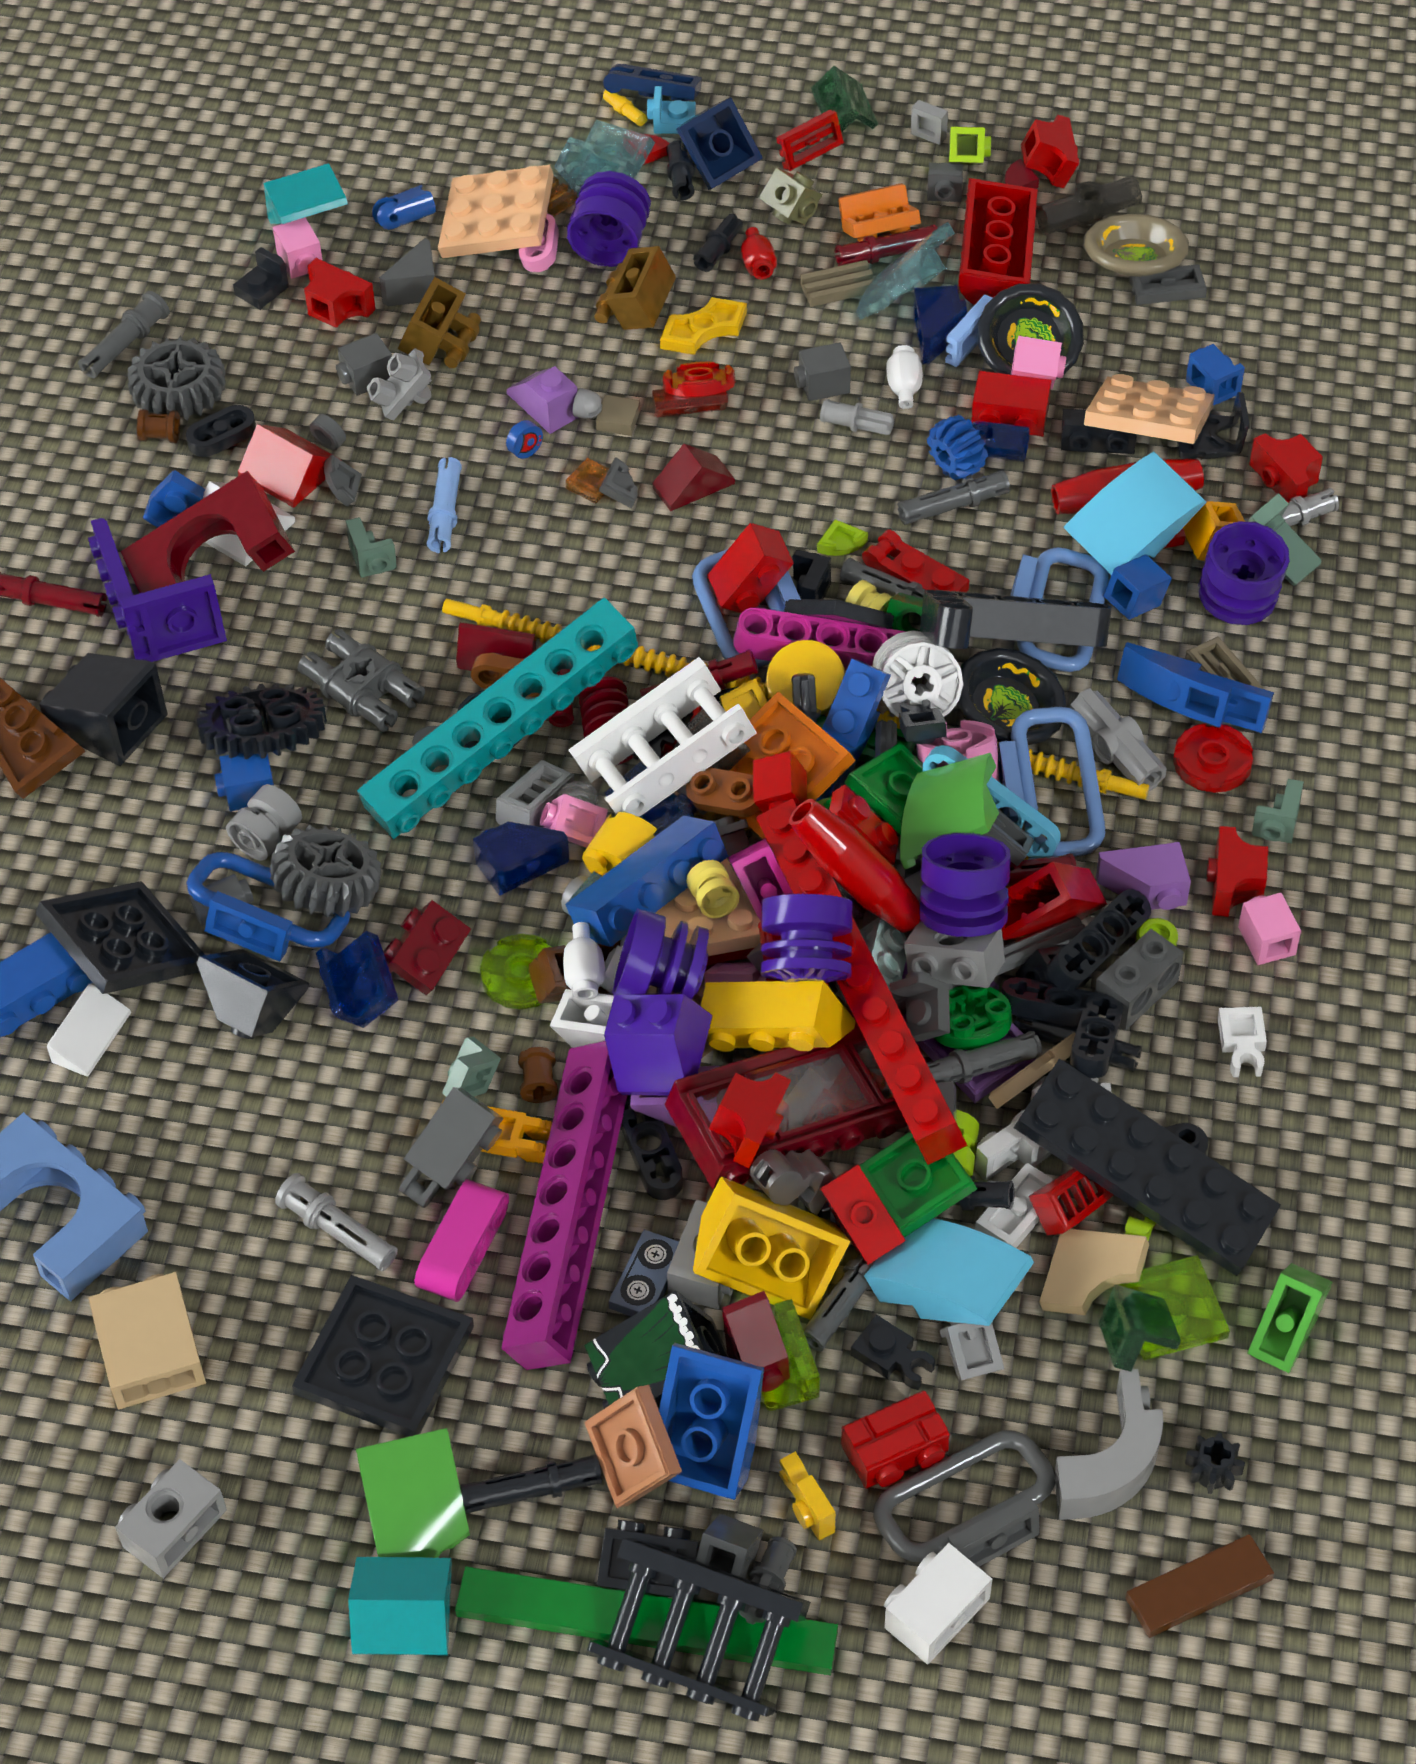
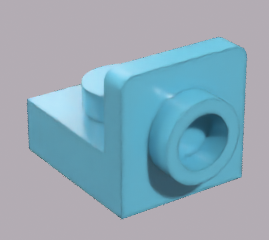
M655 86L654 99L647 100V119H653L654 133L679 134L676 128L696 115V102L662 101V86Z

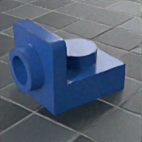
M173 470L151 492L143 518L158 528L203 499L205 489L176 470Z

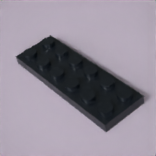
M1060 1058L1013 1127L1235 1276L1244 1268L1281 1204Z

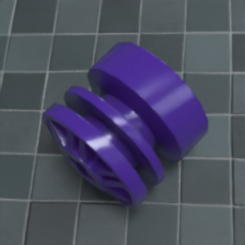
M605 171L597 172L588 177L581 186L576 200V207L567 226V239L571 248L581 258L594 265L613 267L622 263L628 249L639 248L642 232L646 226L651 207V200L646 189L637 180L624 173Z
M1239 521L1225 525L1218 530L1209 544L1202 576L1198 584L1199 598L1205 609L1217 619L1236 625H1250L1261 622L1272 614L1278 602L1282 582L1290 562L1289 549L1283 538L1271 528L1256 522Z
M952 833L928 840L922 847L921 880L924 884L921 886L920 920L923 924L938 933L955 937L988 935L1002 929L1008 920L1007 904L1009 896L1008 889L1005 886L1009 883L1010 849L1003 842L995 838L975 833Z
M787 894L772 896L762 900V931L781 936V940L771 941L761 946L762 955L776 958L761 962V976L785 982L824 980L825 983L851 978V963L837 959L852 956V946L833 941V937L852 932L851 900L820 894Z
M637 908L630 923L619 958L613 984V995H646L649 987L654 986L657 987L656 994H671V992H674V994H684L692 1000L700 988L707 965L709 930L697 926L689 943H687L688 923L680 921L672 937L669 938L665 936V916Z

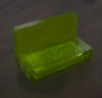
M792 1299L775 1304V1320L788 1355L790 1379L785 1380L778 1388L772 1391L761 1392L768 1411H774L820 1397V1375Z

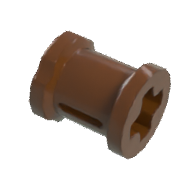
M146 409L139 410L137 416L138 440L146 442L148 438L168 439L170 443L175 444L178 442L180 436V415L178 411L172 410L169 414L149 413Z
M531 1047L522 1051L518 1056V1065L523 1069L524 1079L520 1086V1096L527 1102L545 1103L554 1099L558 1094V1085L553 1080L552 1068L556 1064V1056L554 1052L546 1047Z

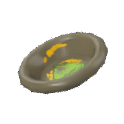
M1129 213L1110 216L1096 222L1085 234L1084 249L1092 261L1105 269L1126 276L1142 277L1163 273L1177 267L1188 255L1189 240L1179 227L1165 219L1151 215Z

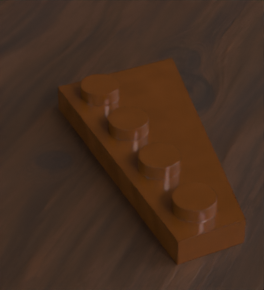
M0 678V767L15 793L24 799L86 751Z

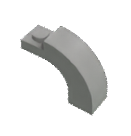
M1122 1369L1119 1372L1116 1394L1122 1433L1117 1441L1107 1449L1095 1454L1057 1457L1055 1465V1493L1059 1520L1090 1518L1110 1512L1132 1499L1150 1477L1156 1463L1162 1436L1163 1409L1150 1410L1148 1386L1140 1385L1138 1369Z

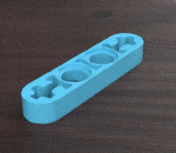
M937 746L926 757L923 763V772L935 769L943 760L948 764H952L968 758L950 746ZM991 776L987 787L997 809L1001 807L1013 809L1018 815V821L1015 824L1022 828L1025 821L1030 823L1025 832L1033 840L1041 834L1047 837L1046 842H1042L1040 845L1034 841L1027 856L1030 858L1051 857L1061 838L1058 827Z

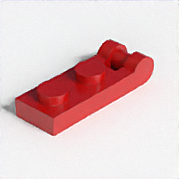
M886 530L878 538L876 546L871 545L862 553V559L867 566L908 583L912 581L920 583L924 590L967 592L969 590L970 580L906 544L892 530ZM889 554V555H891L892 557H894L895 559L891 560L890 558H888V557H886V556Z

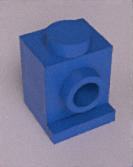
M1211 344L1189 354L1186 381L1191 386L1203 388L1206 393L1215 394L1214 406L1236 396L1237 392H1241L1245 367L1241 363L1234 366L1227 355H1224L1214 344Z

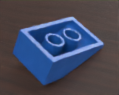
M678 1343L672 1345L659 1408L682 1470L680 1474L670 1479V1482L729 1499H736L748 1480L757 1438L764 1367Z

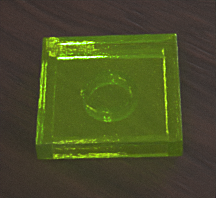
M1198 1255L1142 1269L1139 1282L1121 1283L1114 1286L1143 1360L1229 1337L1230 1329Z

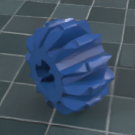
M959 414L936 423L935 427L929 430L930 436L927 438V444L931 448L929 454L934 457L935 465H939L942 468L943 474L945 476L950 475L955 481L961 478L964 479L967 476L971 477L979 472L980 468L985 465V459L988 457V452L984 448L986 441L981 439L979 435L980 430H976L973 427L970 419L965 420Z

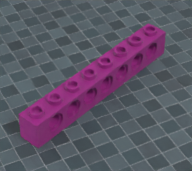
M606 1041L570 1048L565 1069L563 1070V1078L554 1110L551 1131L546 1145V1153L538 1180V1188L529 1220V1228L521 1255V1263L512 1294L511 1307L501 1347L503 1351L526 1370L571 1363L627 1095H622L617 1091Z

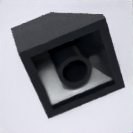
M244 949L199 956L197 962L217 1020L231 1026L230 1031L233 1034L245 1039H254L255 1036L273 1033L305 994L310 984Z

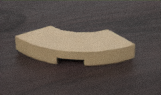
M1072 1033L990 1092L988 1098L996 1109L1051 1071L1059 1058L1063 1061L1069 1058L1076 1033Z

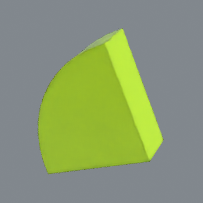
M835 519L817 543V553L830 556L853 553L868 542V532Z

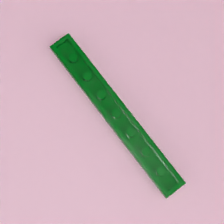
M465 1566L455 1612L456 1617L609 1641L625 1591ZM644 1594L628 1644L651 1648L657 1647L672 1598ZM698 1602L691 1603L676 1648L677 1652L704 1656L720 1606ZM738 1612L723 1659L752 1663L765 1621L762 1623L756 1622L754 1625L746 1622V1618ZM807 1619L800 1622L791 1620L790 1626L783 1629L771 1666L831 1676L838 1624Z

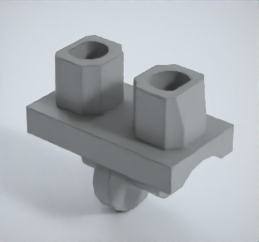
M414 348L408 356L395 352L388 360L387 370L390 376L389 379L386 381L379 377H374L367 385L370 400L381 405L385 418L394 421L406 406H410L414 401L425 404L431 398V391L427 386L432 381L431 373L423 363L424 354L422 351Z

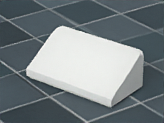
M88 984L48 1042L47 1049L51 1062L88 1077L131 1014L130 1009L109 994H102L95 985Z

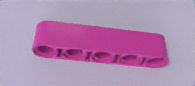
M748 608L740 614L733 645L739 654L750 649L755 659L771 661L779 650L790 643L801 640L818 641L825 645H833L829 647L839 656L846 673L851 658L872 666L874 656L882 644L894 635L905 631L764 608Z

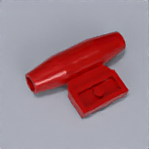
M1163 459L1195 491L1203 488L1204 474L1198 459ZM1136 462L1095 469L1053 484L1051 487V497L1056 514H1076L1103 488ZM1182 528L1164 548L1184 545L1186 538L1184 529Z
M843 785L832 792L829 810L815 800L808 799L793 811L789 818V824L813 858L862 907L901 933L908 932L918 925L921 921L920 902L898 870L893 866L896 860L899 837L890 824L881 821L870 810L868 803L863 797L856 796L846 785Z

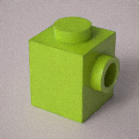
M950 127L949 163L983 165L984 157L991 156V136H985V128Z

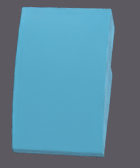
M1153 451L1110 482L1078 511L1063 528L1112 575L1114 568L1143 555H1150L1155 558L1207 502Z
M933 1218L904 1237L905 1242L876 1259L864 1277L879 1302L912 1305L920 1319L989 1326L1034 1264V1261L1030 1255L990 1235L956 1223Z

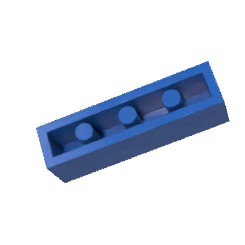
M684 815L567 902L565 905L573 923H588L591 939L598 944L610 947L627 935L637 908L652 913L657 912L688 888L686 883L687 875L696 864L705 860H716L721 863L729 857L715 822Z
M51 932L0 962V1037L13 1033L22 1024L39 1014L48 1012L54 1005L74 993L82 992L88 984L93 983Z

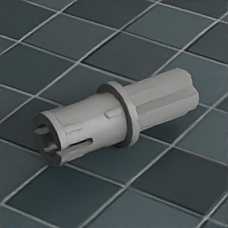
M826 399L821 407V422L850 427L852 432L861 429L889 435L894 426V418L891 413L863 408L862 403H856L854 406Z

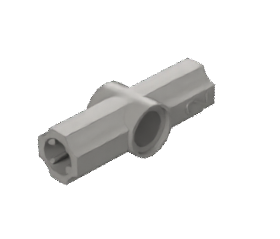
M1089 688L1078 694L1077 698L1070 704V708L1079 712L1086 720L1090 730L1092 746L1098 758L1107 765L1113 762L1127 779L1133 780L1138 785L1143 783L1150 785L1149 791L1156 788L1159 782L1166 777L1167 768L1144 743V737L1137 722L1129 716L1122 718L1098 690L1092 691Z

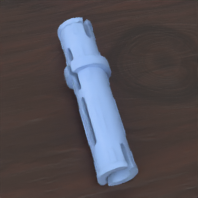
M453 457L448 458V467L446 469L445 458H442L438 463L433 507L430 508L427 517L430 525L427 547L436 553H440L442 541H444L443 552H447L450 549L452 529L456 526L458 519L455 506L462 464Z

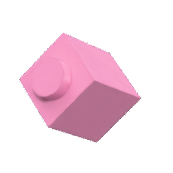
M306 217L273 227L276 252L286 263V271L291 279L308 274L307 265L315 258L322 260L320 242Z
M1018 336L1011 375L1052 380L1051 389H1053L1056 377L1063 378L1066 356H1060L1062 343Z
M1282 893L1270 896H1257L1243 903L1238 928L1257 965L1296 955L1301 929Z

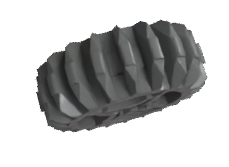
M181 335L175 341H169L166 337L164 343L158 344L152 341L151 349L141 348L140 355L132 357V364L128 368L127 374L129 381L128 389L137 408L146 409L149 413L169 414L172 410L178 411L180 417H184L188 421L189 415L196 414L202 416L203 409H213L214 401L221 400V394L225 390L226 373L224 364L221 362L216 349L209 348L207 342L198 343L195 337L184 341Z
M308 825L305 831L294 828L291 835H283L281 842L277 844L272 854L270 879L274 882V890L282 893L283 901H294L295 909L307 908L310 911V915L315 911L322 912L326 918H328L330 913H336L340 917H344L347 911L358 914L361 907L369 906L370 901L375 897V893L379 889L381 862L377 860V852L369 849L367 841H357L356 833L347 835L342 833L341 828L334 831L329 830L326 825L322 829H315L313 826Z

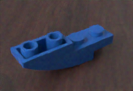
M1129 642L1125 644L1117 680L1131 690L1172 711L1219 728L1223 722L1259 733L1263 732L1274 692L1201 671L1202 664Z
M851 658L822 728L849 751L856 761L816 801L831 797L832 792L845 785V781L849 773L855 768L881 713L877 711V708L891 674L857 659Z

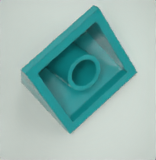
M329 163L263 183L267 215L271 224H285L348 204L347 198Z
M356 1557L348 1598L352 1654L448 1656L452 1559Z

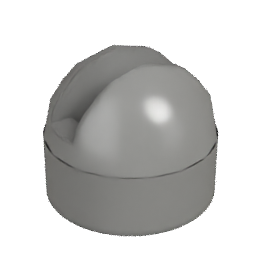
M580 388L574 399L573 416L582 419L597 417L602 410L601 398L592 390Z

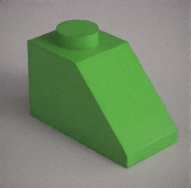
M1293 1263L1285 1268L1278 1278L1247 1354L1290 1373L1318 1319L1333 1282Z

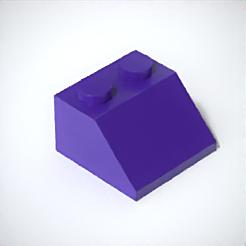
M684 994L614 995L604 1037L617 1091L622 1095L668 1096L675 1080L698 1074L713 1015Z

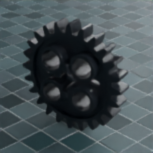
M262 683L257 686V689L253 690L244 686L243 692L240 693L228 691L229 697L217 696L215 697L216 703H206V710L199 711L200 718H197L201 744H206L207 750L215 749L216 755L228 752L229 758L244 754V759H249L253 754H259V757L263 759L270 752L280 756L283 749L296 751V744L309 745V738L320 737L319 731L325 730V723L327 722L325 704H323L322 697L317 698V692L307 693V687L295 690L294 684H289L282 688L279 686V683L273 684L270 688H265Z

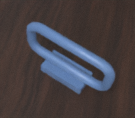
M1059 547L1047 549L1038 558L1023 554L1010 596L1043 598L1050 566L1053 563H1063L1089 571L1094 577L1089 602L1104 604L1105 598L1103 595L1109 583V573L1094 557ZM1017 641V646L1021 652L1040 660L1047 668L1063 672L1079 671L1087 666L1094 647L1078 646L1076 655L1066 657L1041 650L1033 642Z
M728 549L701 560L692 574L693 586L724 659L739 653L734 648L732 637L708 583L707 574ZM789 571L786 572L765 597L770 610L784 612L786 601L789 599H800ZM755 659L758 668L771 662Z
M1068 707L1036 708L1025 711L1015 719L1011 727V741L999 742L1000 783L1038 811L1027 742V730L1029 727L1037 724L1059 722L1068 724L1073 729L1089 822V834L1081 840L1059 842L1052 856L1071 853L1075 857L1090 854L1101 845L1105 838V821L1088 724L1079 712ZM1002 807L1004 815L1014 823L1018 821V815L1013 809ZM1027 821L1023 824L1025 829L1030 825ZM1042 834L1034 839L1039 845L1047 840Z

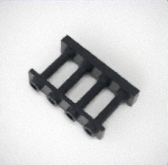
M623 1538L617 1557L630 1561L628 1570L632 1572L609 1641L596 1639L589 1642L587 1651L599 1655L597 1663L624 1672L626 1665L643 1671L642 1680L663 1688H668L670 1681L688 1688L686 1696L699 1702L713 1705L715 1698L733 1704L731 1713L748 1720L758 1722L760 1715L766 1717L773 1715L776 1704L761 1699L783 1629L790 1626L791 1620L796 1622L805 1621L811 1602L635 1538ZM658 1571L674 1577L672 1586L676 1587L652 1659L626 1648L649 1579H655ZM701 1588H705L719 1594L717 1602L721 1605L698 1675L671 1666L693 1596L694 1594L699 1595ZM746 1604L763 1609L762 1618L766 1621L743 1691H739L717 1683L716 1679L739 1610L744 1611Z

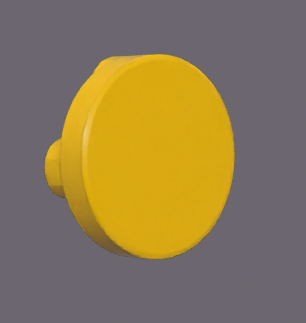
M801 640L786 645L773 657L767 670L766 683L771 698L777 692H780L793 704L792 676L798 673H810L815 676L817 708L821 710V715H827L845 675V670L839 656L829 646L818 641Z

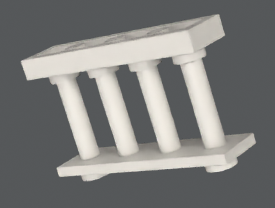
M698 657L568 750L591 783L600 776H603L614 792L605 799L615 814L626 812L640 817L691 781L696 773L705 771L757 734L739 704L726 712L716 700L714 695L720 692L721 689L706 664ZM701 706L713 722L693 735L681 719ZM668 729L680 745L660 759L648 742ZM635 752L647 769L627 782L615 766Z

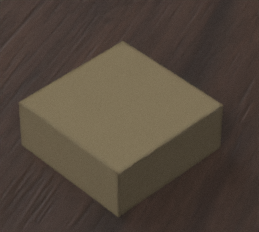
M605 395L602 401V410L596 418V430L632 436L641 411L640 400Z

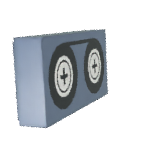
M644 1229L609 1299V1309L632 1317L662 1299L668 1287L667 1272L679 1241Z

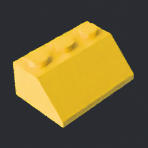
M824 980L798 982H706L701 1007L713 1015L706 1041L712 1048L723 1052H730L735 1048H753L758 1051L767 1052L772 1051L774 1048H793L798 1051H811L817 1047H831L855 1028L856 1023L855 1019Z
M721 1176L701 1215L693 1272L750 1296L764 1291L770 1304L811 1320L850 1240L834 1222L790 1204H775L766 1194Z

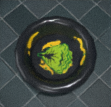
M1040 283L1017 284L1000 291L985 305L977 324L978 347L986 364L996 373L1011 375L1018 336L1062 343L1060 356H1066L1064 374L1077 362L1084 345L1083 322L1075 305L1060 291Z
M1003 648L980 651L961 664L963 687L957 705L965 720L991 725L995 729L997 742L1011 741V727L1015 719L1023 712L1036 708L1067 707L1065 692L1056 675L1040 660L1021 651ZM1062 723L1037 724L1029 727L1027 730L1028 745L1046 741L1060 730Z

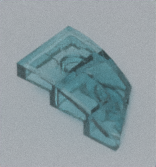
M596 120L585 142L572 137L568 138L554 167L566 180L574 193L579 196V191L585 180L597 172L614 171L634 178L649 156L655 142L650 136Z
M949 222L938 227L885 267L873 279L864 292L856 310L860 320L884 310L901 295L926 285L946 269L936 249L955 234Z

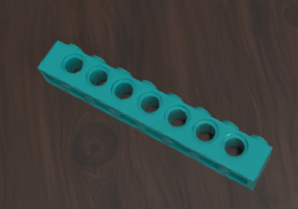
M605 597L360 787L357 792L364 808L393 840L401 833L411 831L419 823L421 817L433 808L443 806L453 792L463 784H469L476 780L481 774L482 769L495 759L505 757L511 751L513 745L524 736L537 732L548 717L556 711L566 709L573 702L576 695L585 688L599 683L605 673L614 665L627 661L633 655L635 649L639 647L635 628ZM594 645L601 646L599 649L594 651L587 650L589 647ZM562 669H570V671L567 674H556L558 671ZM531 693H540L534 699H526ZM501 717H510L504 723H494ZM470 741H479L478 744L473 747H464V745ZM440 765L448 766L441 772H432ZM410 789H415V790H417V791H416L413 795H411V796H408V797H402V796H401V795H402L405 791H407V790H410Z

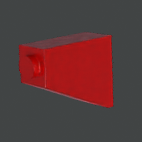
M1051 862L1008 888V920L1002 927L1003 940L1030 935L1074 916L1083 920L1108 905L1090 869Z

